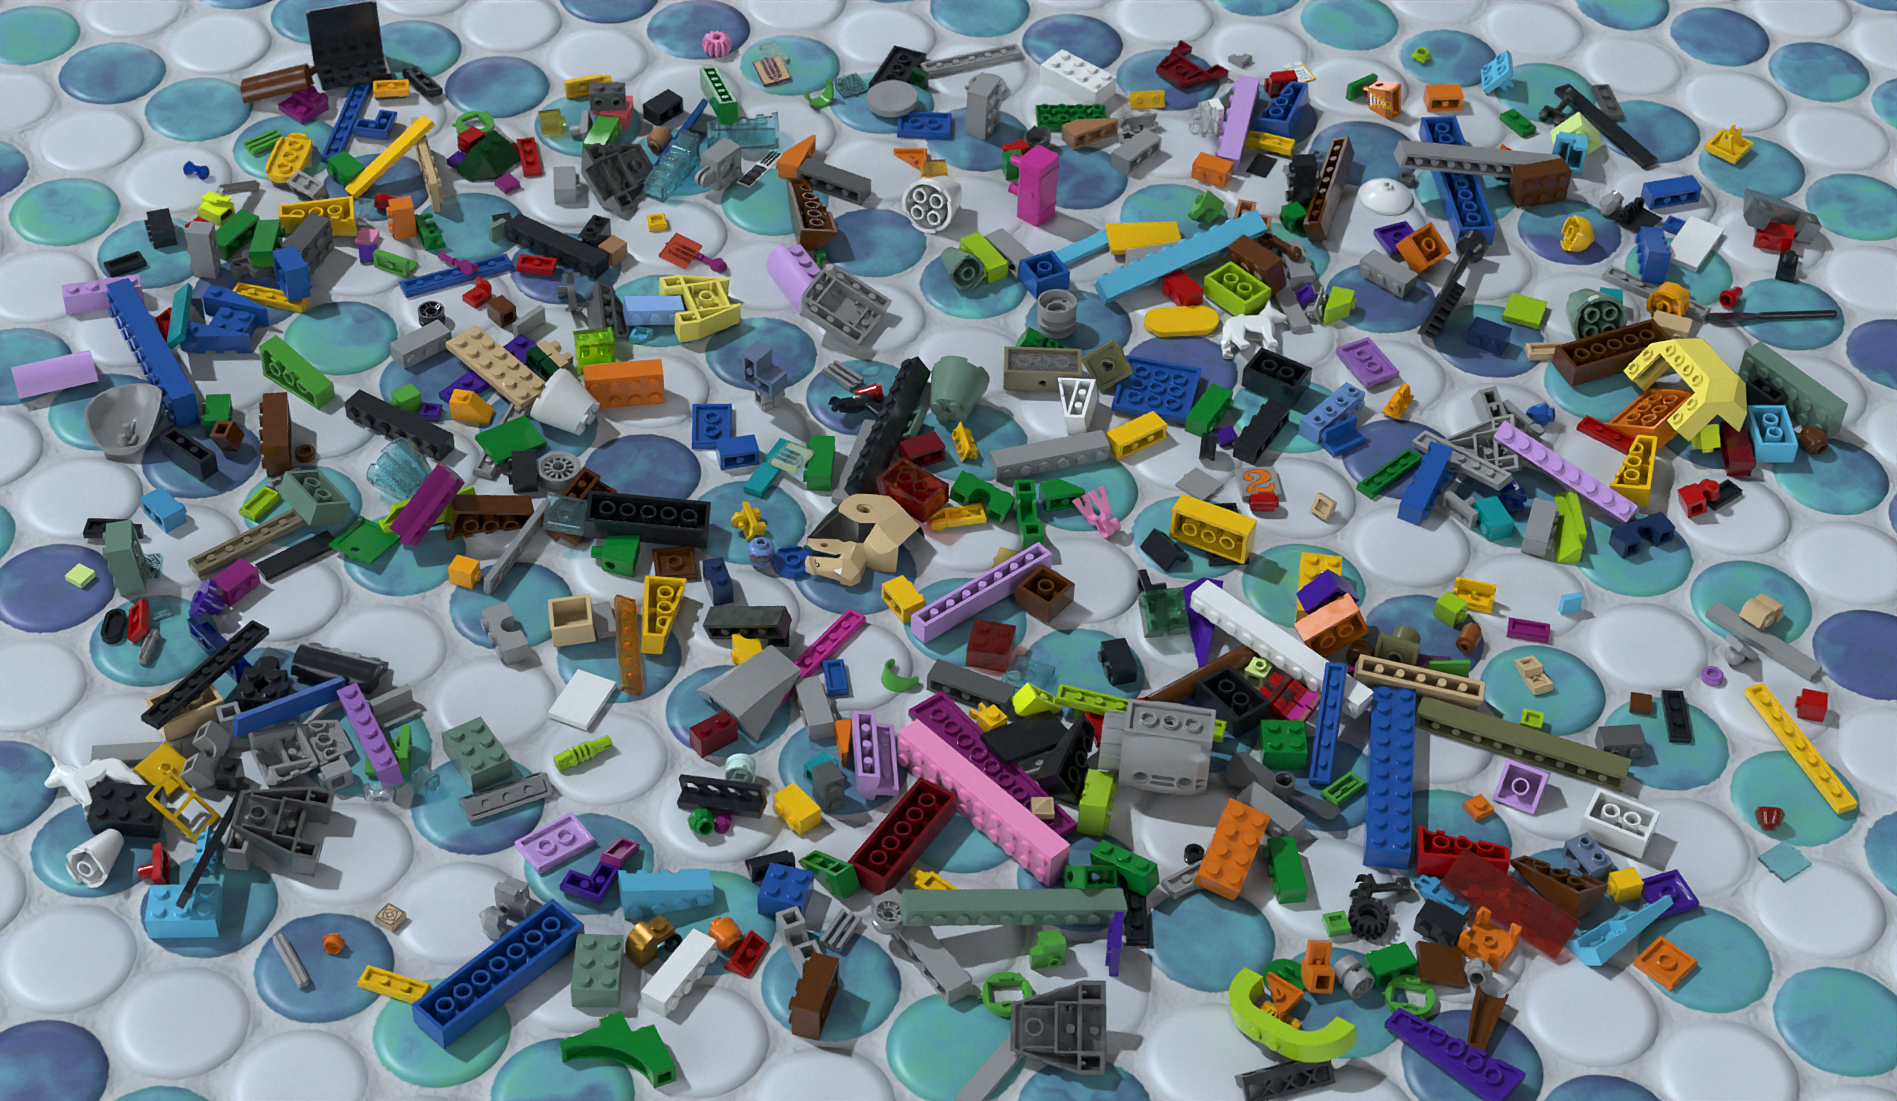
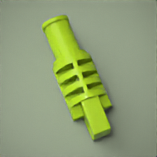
M608 735L591 742L586 740L583 744L574 745L572 749L568 748L554 757V765L558 771L575 767L578 763L582 764L589 761V759H594L596 754L612 748V741Z

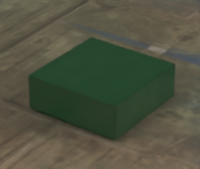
M915 66L911 72V83L924 90L929 87V73Z

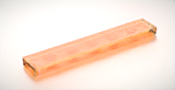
M617 594L614 598L620 691L640 696L643 692L636 600Z

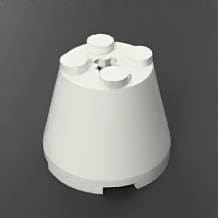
M937 176L917 180L907 187L902 197V209L912 222L911 225L925 233H936L946 228L951 223L961 203V184L951 177Z
M560 368L547 381L540 397L536 398L530 416L541 423L581 436L586 428L585 425H590L594 421L596 415L593 413L597 411L600 403L597 402L570 371Z

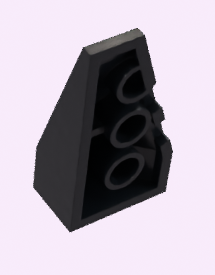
M1084 714L1077 718L1045 759L1035 778L1038 785L1049 796L1074 806L1079 805L1083 797L1082 792L1085 789L1084 776L1085 772L1089 770L1087 757L1088 753L1092 752L1095 728Z

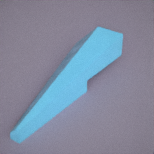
M1671 895L1662 896L1660 900L1653 904H1644L1643 909L1637 913L1636 911H1628L1600 923V926L1591 931L1584 930L1579 938H1566L1563 940L1564 946L1585 965H1603L1673 904Z

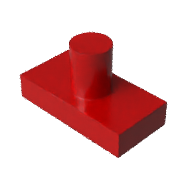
M161 842L153 844L152 863L138 867L139 877L141 880L152 877L155 885H170V854Z

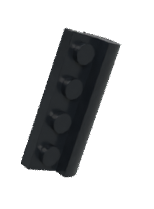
M320 643L300 644L292 661L291 675L322 683L341 676L346 680L345 687L357 682L362 693L371 694L379 686V678L388 670L389 662L381 661V659L376 657L361 656V654L355 652H345L339 648L325 647Z

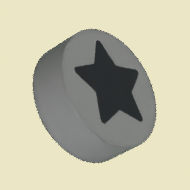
M1122 131L1119 134V143L1122 145L1125 141L1135 136V133L1132 131Z

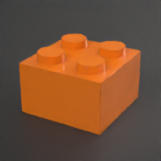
M1432 222L1396 244L1411 270L1417 274L1451 253Z

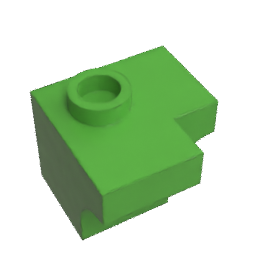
M1207 190L1203 195L1199 194L1189 210L1188 216L1195 220L1202 218L1211 223L1221 213L1225 203Z
M1060 929L1038 932L1037 945L1030 948L1029 964L1031 969L1065 965L1066 940L1065 937H1062Z

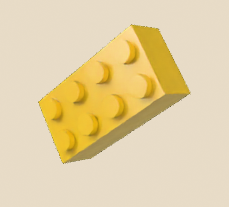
M1181 494L1172 508L1169 538L1244 564L1254 547L1257 520Z
M1301 552L1297 592L1327 569L1341 576L1342 556ZM1298 597L1296 600L1295 623L1309 615L1303 609Z

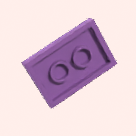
M1369 337L1336 348L1338 357L1366 388L1399 377L1400 371Z

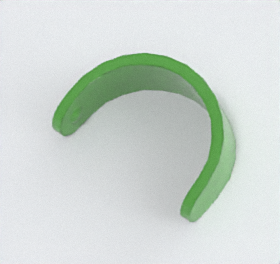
M827 78L824 92L815 99H810L809 93L806 90L803 91V95L814 107L824 108L833 99V83L830 78Z
M889 659L885 663L881 682L888 690L904 692L913 688L919 682L917 676L903 678L892 673L889 669L894 666V659Z

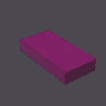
M1509 617L1506 637L1548 644L1550 624Z
M619 837L601 853L600 861L621 868L639 851L640 844Z

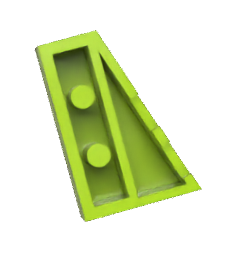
M1093 769L1088 770L1085 789L1082 792L1083 798L1079 804L1078 833L1103 837L1104 829H1109L1111 815H1108V811L1112 812L1114 806V799H1111V796H1116L1118 785L1117 782H1114L1115 773Z

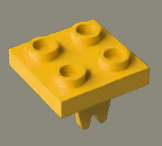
M1733 124L1729 131L1722 128L1705 144L1704 150L1727 162L1736 164L1752 149L1754 142L1743 138L1742 128L1739 127L1736 130V125Z

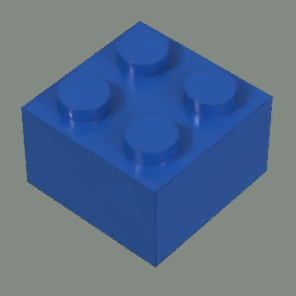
M295 246L272 251L276 282L288 302L311 297L310 289H312V282L308 277L311 271L309 264L304 262L302 253L298 252Z
M1053 250L1019 260L1018 277L1035 299H1038L1040 294L1048 290L1069 289L1070 271Z
M770 862L757 896L758 914L776 918L777 912L797 906L804 917L814 890V872Z

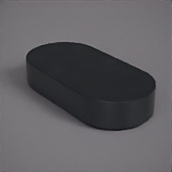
M116 608L109 610L105 614L100 632L103 642L115 644L123 638L127 624V615L124 610Z

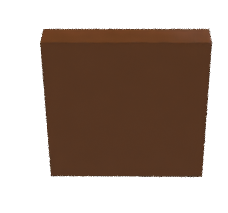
M693 545L652 549L655 576L697 580Z
M1418 940L1415 948L1420 982L1464 989L1466 981L1461 949Z

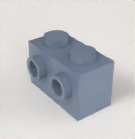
M1587 832L1565 841L1562 856L1579 877L1582 878V875L1585 874L1600 881L1609 877L1613 862L1610 856L1604 853L1597 841L1592 839Z

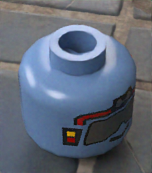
M758 537L750 541L748 544V559L752 565L763 568L773 562L775 555L774 544L770 539Z

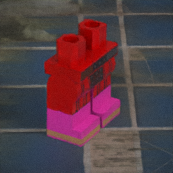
M1274 672L1267 681V684L1274 688V690L1270 691L1264 686L1259 690L1271 702L1270 714L1277 720L1304 721L1305 724L1320 705L1321 694L1318 692L1312 693L1297 680L1292 679V676L1289 674L1282 677Z

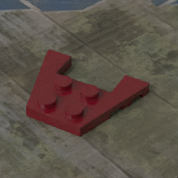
M1182 40L1178 42L1176 48L1174 47L1171 50L1170 55L1166 56L1156 67L1157 74L1180 89L1226 78L1229 74V71L1219 64L1203 70L1184 56L1192 53V46Z

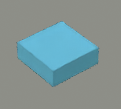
M1581 592L1561 595L1558 608L1561 615L1580 611L1583 601Z

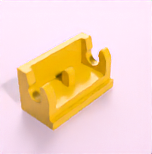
M1456 576L1453 594L1468 603L1467 610L1491 615L1497 585Z

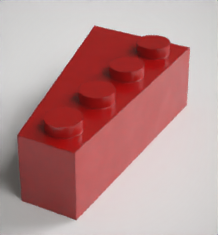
M1418 825L1415 840L1416 875L1506 882L1510 863L1508 847L1479 840L1477 843L1472 842L1468 837L1459 835L1458 838L1445 835V831L1436 830L1435 833L1425 830V826Z

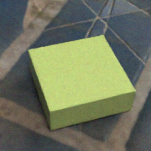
M80 563L65 575L66 581L81 589L96 577L94 570Z

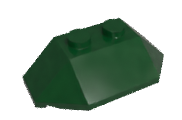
M494 130L471 148L456 171L470 182L497 179L520 161L517 143L503 132Z

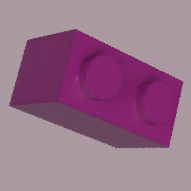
M242 558L212 579L217 582L215 594L221 596L226 601L225 604L230 607L261 584L258 569Z

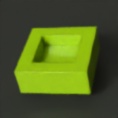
M1524 708L1520 725L1541 731L1545 713Z

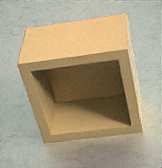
M590 594L548 600L550 631L554 647L596 641Z

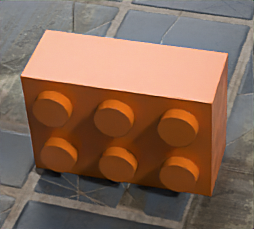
M1349 593L1338 597L1333 602L1320 607L1317 611L1294 623L1303 644L1323 658L1370 633L1359 608Z

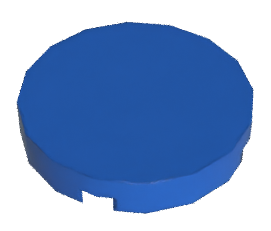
M798 545L784 546L778 549V552L774 555L772 567L781 577L798 579L809 574L805 572V560L807 556H812V554L807 549L804 550Z

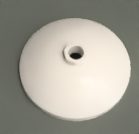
M1376 178L1367 181L1360 187L1358 200L1364 208L1373 213L1397 215L1409 209L1412 203V194L1399 181L1389 178Z

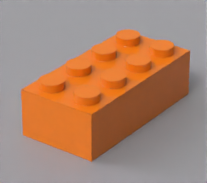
M661 359L583 365L584 387L600 403L598 409L665 403L664 375Z
M1230 798L1224 807L1193 883L1234 901L1242 888L1271 816Z

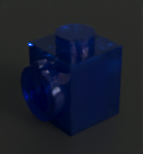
M1515 479L1500 491L1497 490V497L1508 513L1512 514L1525 509L1523 503L1527 501L1526 493L1523 486L1518 485Z

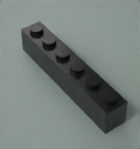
M520 213L506 224L507 240L542 256L557 258L558 263L596 280L609 269L608 253Z
M360 389L344 402L346 417L350 420L356 421L398 443L421 452L429 458L440 462L455 449L453 433Z

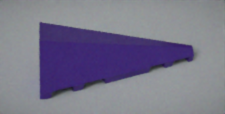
M1203 577L1182 587L1181 594L1183 595L1184 608L1187 612V621L1195 648L1194 653L1195 657H1197L1198 668L1208 662L1215 624L1190 607L1192 592L1207 580L1223 589L1224 581Z

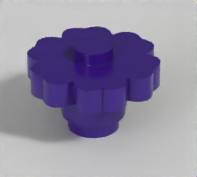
M208 578L199 586L190 604L189 617L197 620L205 612L210 615H220L226 601L221 596L215 594L217 588L216 581Z

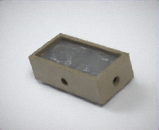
M1004 346L1003 389L1060 391L1058 378L1082 379L1081 349Z

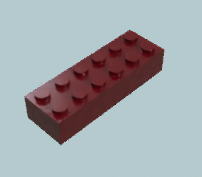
M919 777L847 862L854 866L860 886L878 896L894 888L957 813L958 795Z

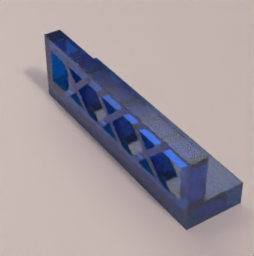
M193 617L187 619L190 637L209 656L227 642L208 621L200 625ZM242 657L226 673L239 684L244 667H254Z

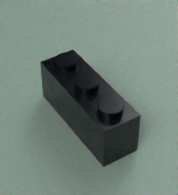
M1315 154L1293 155L1292 162L1289 163L1290 177H1287L1288 191L1285 192V200L1289 204L1298 202L1303 208H1309L1314 194L1318 168Z
M174 426L159 436L163 454L202 481L218 471L216 454Z

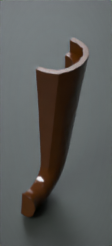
M1477 984L1469 1023L1468 1046L1486 1052L1487 1043L1509 994H1506L1503 998L1492 997L1484 993L1481 986Z

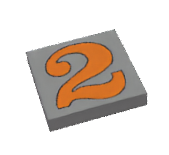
M1274 466L1235 469V477L1242 501H1249V495L1255 492H1275V495H1278L1279 499L1281 498L1282 492Z

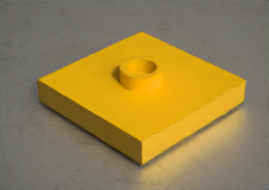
M165 741L134 767L133 772L148 785L156 786L167 774L168 770H171L180 778L186 759ZM171 777L163 785L167 797H170L181 787Z

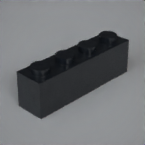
M1272 398L1266 404H1262L1258 414L1253 415L1250 424L1244 426L1241 435L1234 439L1232 443V448H1234L1233 457L1254 466L1289 421L1291 406Z

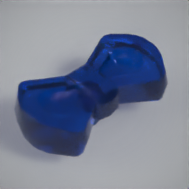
M188 161L183 166L186 176L195 174L201 180H205L210 174V170L206 165L198 166Z

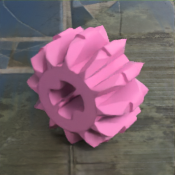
M710 31V34H705L702 46L705 54H709L710 57H724L725 54H729L732 41L729 34H725L724 31Z

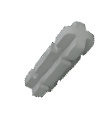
M158 629L149 630L141 651L137 656L138 663L145 665L149 663L157 642L161 637Z

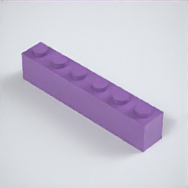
M357 682L337 690L342 709L382 789L385 790L404 782L399 765Z

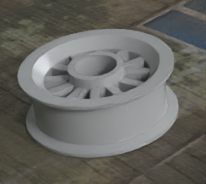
M554 451L545 454L538 460L536 466L538 483L546 491L563 493L580 472L581 463L574 454L565 451Z

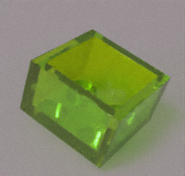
M612 327L573 331L577 375H583V365L616 362Z

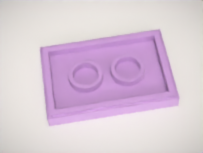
M572 812L515 841L517 850L538 875L596 845L595 838Z

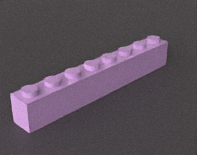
M1504 421L1493 436L1498 444L1512 453L1518 454V457L1571 491L1577 492V495L1622 524L1631 523L1638 514L1639 507L1508 422Z
M1039 542L912 614L911 633L923 644L927 643L1015 592L1017 586L1042 564L1051 569L1052 553Z

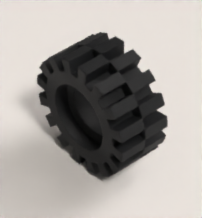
M1364 897L1363 901L1361 898H1358L1356 902L1353 901L1348 913V921L1352 929L1351 933L1354 935L1358 933V938H1362L1363 935L1365 940H1369L1370 936L1375 940L1377 935L1382 937L1383 933H1386L1390 911L1387 910L1386 904L1382 906L1383 902L1381 900L1375 902L1376 898L1374 897L1371 900H1368V897ZM1370 915L1374 917L1376 921H1365L1360 916Z

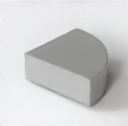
M1233 54L1228 57V62L1240 68H1243L1252 61V56L1244 54V56Z

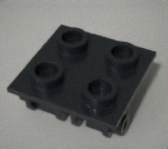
M1636 197L1634 202L1627 204L1624 209L1619 210L1618 214L1612 217L1614 221L1635 233H1639L1641 226L1653 227L1663 218L1643 208L1645 202L1643 197Z

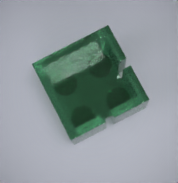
M1183 587L1141 592L1138 601L1144 638L1160 637L1165 632L1167 636L1185 634L1187 632L1189 623L1187 610L1184 609L1186 604Z

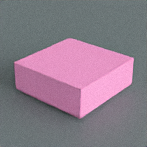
M361 227L355 238V244L364 246L375 245L380 236L379 231Z

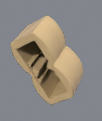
M1761 593L1744 604L1739 616L1759 629H1763L1782 619L1785 606L1765 593Z

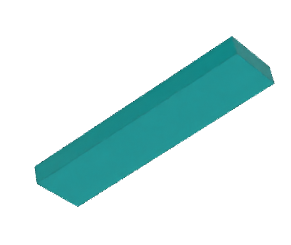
M779 438L743 486L744 492L762 498L782 471V469L771 465L774 460H778L787 464L788 460L791 459L789 455L793 456L795 452L786 448L790 444L798 447V444Z

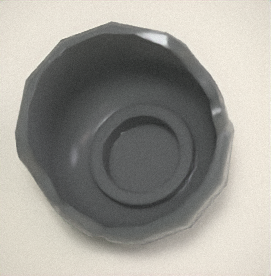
M1034 125L1030 130L1026 131L1024 141L1030 145L1031 149L1037 145L1047 148L1051 142V131L1046 125H1043L1041 128Z

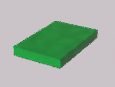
M525 415L478 433L475 436V440L497 466L508 462V459H512V451L538 450L547 444L546 439Z

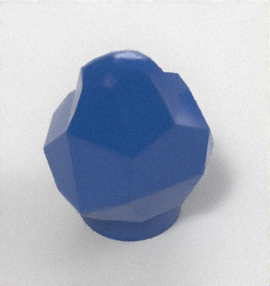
M1544 402L1528 408L1526 415L1533 419L1534 423L1545 426L1549 422L1555 421V408L1549 407Z

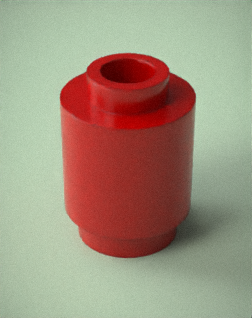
M1255 492L1250 494V510H1255V512H1274L1275 507H1279V497L1275 495V492Z

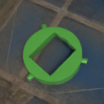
M488 111L467 112L459 116L456 123H452V127H456L457 134L468 129L464 122L478 118L485 126V128L479 129L485 133V136H488L495 129L494 119L488 114Z
M999 972L990 976L985 981L982 994H977V997L983 1000L985 1007L991 1013L1000 1017H1011V1003L1016 1002V1000L992 1003L991 988L1021 986L1022 994H1024L1023 999L1032 997V988L1030 983L1019 972Z
M1414 975L1395 977L1388 983L1386 991L1380 992L1381 996H1385V1004L1392 1013L1400 1007L1421 1019L1431 1013L1435 1003V992L1429 983L1420 982V977ZM1395 988L1426 993L1424 1007L1404 1002H1393Z

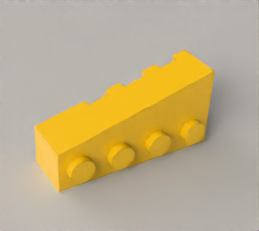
M353 196L278 205V215L281 226L285 228V234H292L307 216L312 213L330 219L333 229L332 235L357 236V220Z
M1636 436L1629 449V454L1624 458L1620 470L1617 471L1615 479L1609 487L1637 506L1649 507L1656 459L1657 436Z
M645 575L642 599L641 653H663L684 598L687 579Z

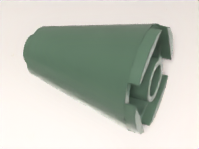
M948 247L943 250L941 254L942 263L951 283L957 289L962 291L968 288L973 289L980 284L985 274L983 272L984 263L980 258L954 247Z

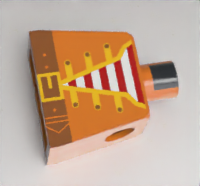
M1378 80L1369 87L1365 86L1363 88L1362 95L1368 98V108L1388 120H1392L1401 114V84Z

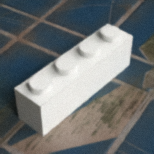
M693 928L641 991L642 1006L663 1017H666L670 1011L675 1010L681 997L689 993L695 980L700 979L709 963H713L717 958V940Z

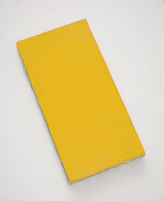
M1177 221L1105 224L1111 255L1126 254L1128 249L1181 240Z

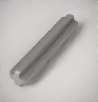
M252 180L219 185L217 193L224 196L258 191L260 182Z
M283 933L274 935L273 943L296 985L299 988L308 986L310 984L309 978Z

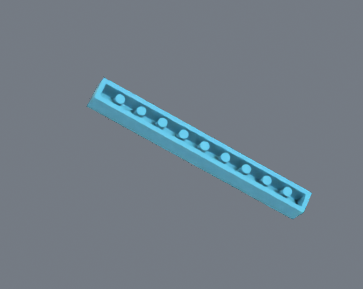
M1248 210L1237 219L1232 217L1221 226L1216 224L1205 233L1200 231L1189 240L1184 238L1173 247L1168 245L1157 254L1152 252L1143 260L1136 259L1127 267L1120 266L1113 270L1111 274L1104 273L1097 277L1094 287L1105 305L1158 282L1164 276L1180 269L1183 271L1228 251V246L1243 234L1253 240L1262 236L1268 228L1258 210L1253 212Z

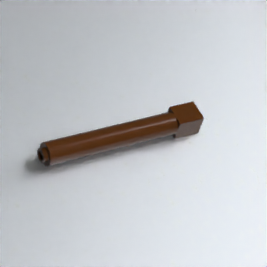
M1242 643L1241 646L1145 697V700L1178 704L1195 694L1196 683L1228 664L1236 671H1239L1248 666L1253 657L1260 658L1261 656Z

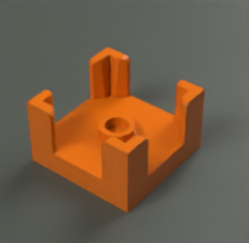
M1482 906L1477 912L1474 925L1469 932L1467 929H1464L1460 934L1457 948L1461 949V955L1471 960L1478 957L1486 961L1492 967L1493 972L1497 973L1518 945L1522 927L1512 923L1509 933L1489 923L1492 912Z

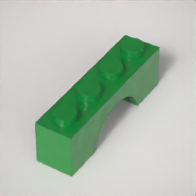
M1034 479L1014 480L1013 496L1016 497L1014 509L1021 550L1024 551L1038 542L1043 545L1044 534L1042 523L1038 522Z

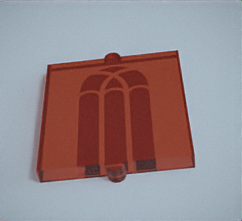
M675 233L670 241L666 242V246L660 252L659 257L686 269L691 261L696 259L695 256L701 250L702 245Z

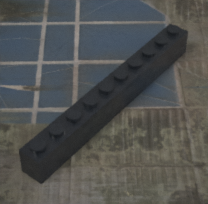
M918 356L912 359L908 358L901 363V368L889 389L890 392L883 402V407L877 415L876 422L873 424L872 430L865 440L866 443L859 453L860 456L853 466L854 469L847 479L844 490L849 496L855 494L876 495L931 375V371Z

